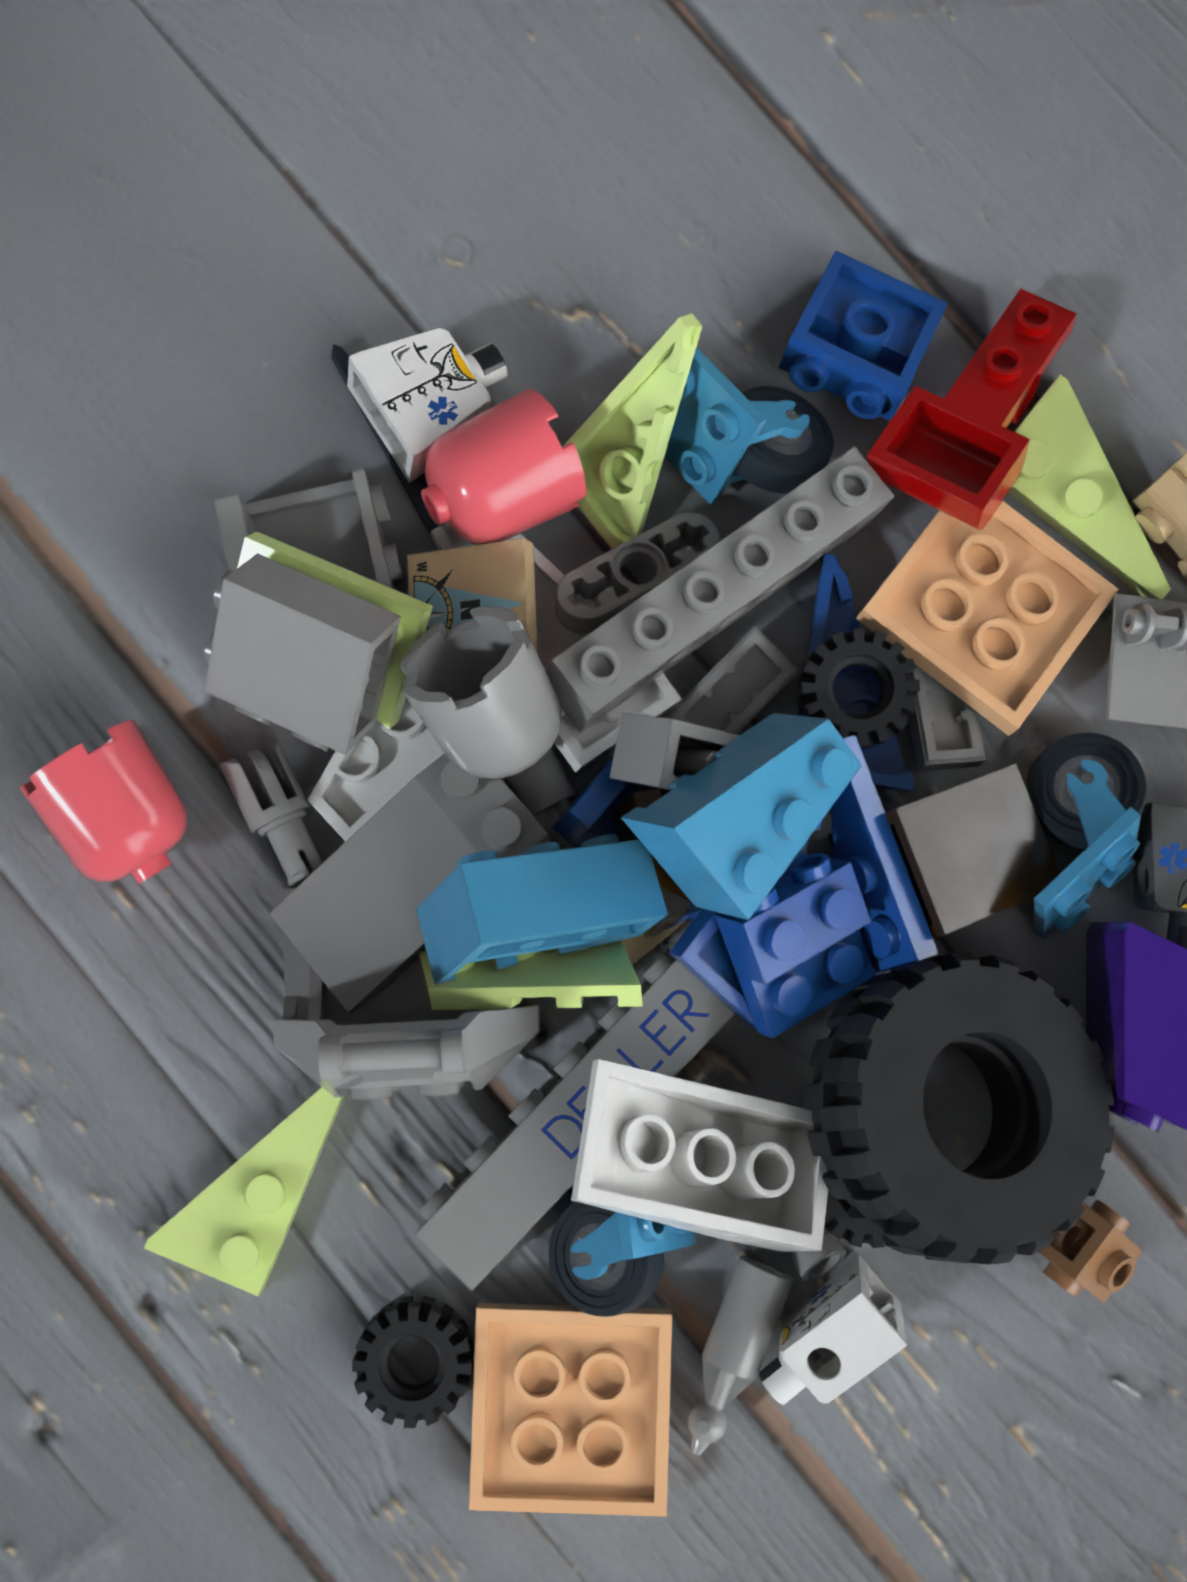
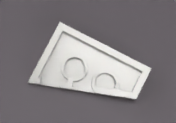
M406 697L399 722L388 729L376 719L375 726L346 755L335 751L308 801L346 842L409 781L443 755L444 752Z

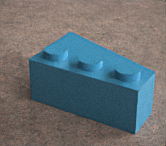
M772 713L715 753L717 759L693 776L684 774L669 784L671 791L647 808L636 807L621 817L695 907L750 920L860 769L862 764L832 722L827 718Z
M616 834L592 838L582 843L579 848L561 850L559 843L547 842L531 846L523 850L519 856L499 858L498 852L494 850L469 854L457 861L458 866L416 908L435 985L456 980L455 974L468 963L494 959L497 970L518 965L516 955L557 949L558 955L637 937L668 916L650 852L640 840L620 842L619 836Z

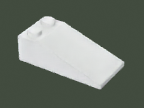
M601 1059L593 1060L572 1201L727 1241L775 1251H822L828 1188L822 1179V1175L827 1172L822 1157L813 1156L807 1132L814 1131L812 1110Z

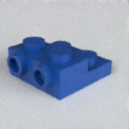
M835 250L790 337L778 368L788 372L792 383L803 391L818 392L824 389L845 399L848 409L860 418L875 419L881 416L891 421L912 382L948 303Z
M824 853L802 857L790 865V873L779 878L750 920L722 913L715 915L758 1033L773 1039L875 976L860 932V928L869 924L871 920L851 862L829 858Z

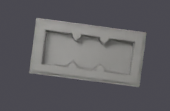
M754 626L665 717L738 734L800 670Z
M916 665L917 669L912 673L914 680L920 679V691L915 694L914 701L918 702L915 712L909 716V723L918 771L980 766L986 761L977 711Z

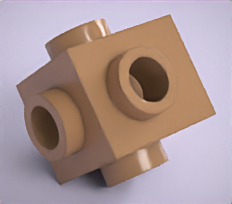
M1096 1199L1091 1207L1082 1202L1081 1205L1085 1210L1078 1221L1067 1232L1052 1231L1055 1236L1052 1243L1038 1253L1049 1261V1264L1042 1273L1074 1298L1084 1288L1104 1304L1112 1292L1121 1290L1130 1281L1136 1268L1135 1261L1143 1251L1124 1235L1130 1223L1106 1204Z

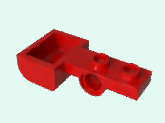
M1020 288L947 395L942 398L915 385L867 453L866 461L886 485L971 527L982 530L1019 477L1030 439L1007 429V426L1010 422L1016 424L1025 413L1038 388L1042 374L1073 330L1077 313Z

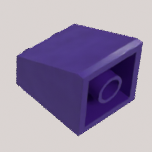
M1091 922L1086 933V1033L1088 1037L1096 1039L1105 1059L1100 1064L1105 1082H1111L1114 1105L1109 1106V1112L1158 1133L1163 1122L1187 1130V949L1132 922Z

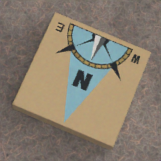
M521 538L407 555L409 596L433 606L426 631L439 622H443L448 631L461 623L474 620L469 611L476 607H502L517 614L538 655L534 549L532 542Z

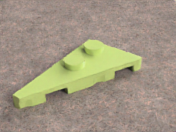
M692 313L679 317L562 446L573 443L577 449L585 474L587 490L586 497L577 501L578 508L611 549L642 534L702 329V325Z
M1060 374L1014 431L1030 439L1021 473L1008 494L1141 597L1164 599L1171 588L1138 521L1135 519V515L1069 381Z
M321 1087L148 1238L144 1249L259 1296L264 1291L344 1096L334 1098Z

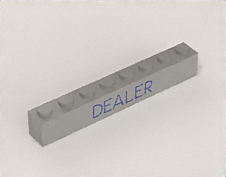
M669 947L642 974L650 983L642 991L643 1007H619L617 1000L598 1021L605 1029L601 1036L589 1048L580 1041L577 1042L553 1068L561 1078L544 1095L534 1088L508 1115L516 1125L498 1143L489 1135L464 1161L463 1164L471 1171L454 1190L444 1182L418 1210L425 1218V1221L420 1225L415 1236L471 1291L574 1184L593 1060L601 1059L675 1077L735 1014L669 953L671 950Z

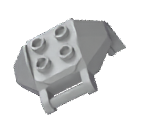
M296 888L281 889V902ZM282 931L285 1000L282 1017L273 1020L274 1047L334 1098L344 1096L350 1092V1089L352 1099L389 1098L392 1097L393 1091L400 1090V1086L419 1085L420 1096L453 1095L460 1093V1088L465 1087V1082L471 1081L474 1090H482L541 1029L540 997L522 998L520 1003L512 1009L432 1010L420 958L349 1014Z

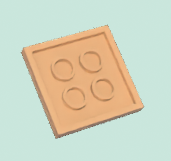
M1002 501L988 524L982 530L971 527L938 511L856 619L872 632L877 630L887 634L884 640L892 645L898 641L905 648L901 652L902 655L908 659L912 658L915 665L1006 735L1010 736L1020 728L1119 589Z
M478 1303L475 1325L469 1510L667 1517L672 1345L671 1309L636 1308L616 1316L601 1317L584 1313L574 1306Z

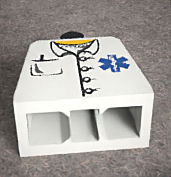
M437 328L349 356L347 387L410 483L425 473L427 451L435 439L453 427L490 409L491 398L486 388L507 377V367L501 353L493 344L489 343L464 356L449 331Z
M857 1254L782 1322L779 1342L780 1355L759 1371V1377L770 1395L782 1405H785L805 1387L822 1404L830 1403L907 1346L901 1302L863 1258Z

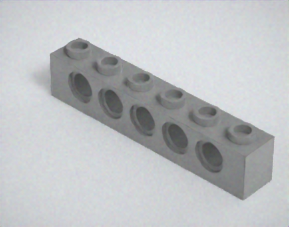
M853 447L554 658L546 674L556 692L561 709L580 733L818 562L824 553L829 554L869 525L895 496L859 450Z

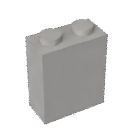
M258 553L234 571H227L218 582L213 597V605L215 608H218L215 631L210 636L204 651V662L209 664L204 691L346 755L375 726L401 616Z

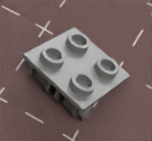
M1114 594L1106 720L1187 730V603Z

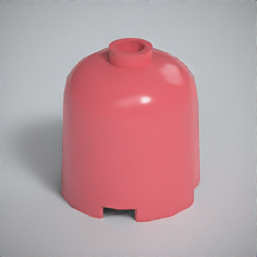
M530 388L453 427L432 442L426 455L425 475L428 487L421 490V496L430 517L437 525L446 522L456 535L470 544L480 545L504 541L579 506L577 501L586 497L587 490L585 474L577 449L573 443L561 447L555 432L548 423L557 418L558 414L541 393Z
M128 720L107 729L111 739L91 753H88L84 745L80 743L33 773L29 777L31 781L20 786V790L72 864L83 876L96 882H114L131 874L138 884L148 880L172 864L166 853L182 839L187 828V811L182 799L136 722Z

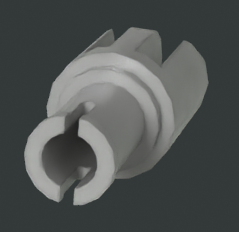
M275 740L265 745L264 754L258 749L242 754V766L234 758L219 763L251 833H259L260 837H268L288 878L289 886H294L301 883L302 879L311 875L323 862L302 821L307 816L305 811L310 806L279 741Z

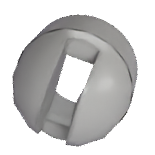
M825 1226L822 1251H788L793 1267L802 1281L805 1282L826 1274L836 1267L846 1255L836 1236L830 1233Z

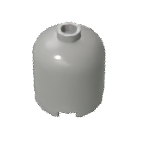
M476 607L469 611L474 620L461 623L448 631L443 622H439L428 629L412 644L400 665L406 676L405 685L402 687V690L445 755L457 768L470 776L500 779L516 775L535 765L549 752L560 730L562 710L556 692L517 614L502 607Z

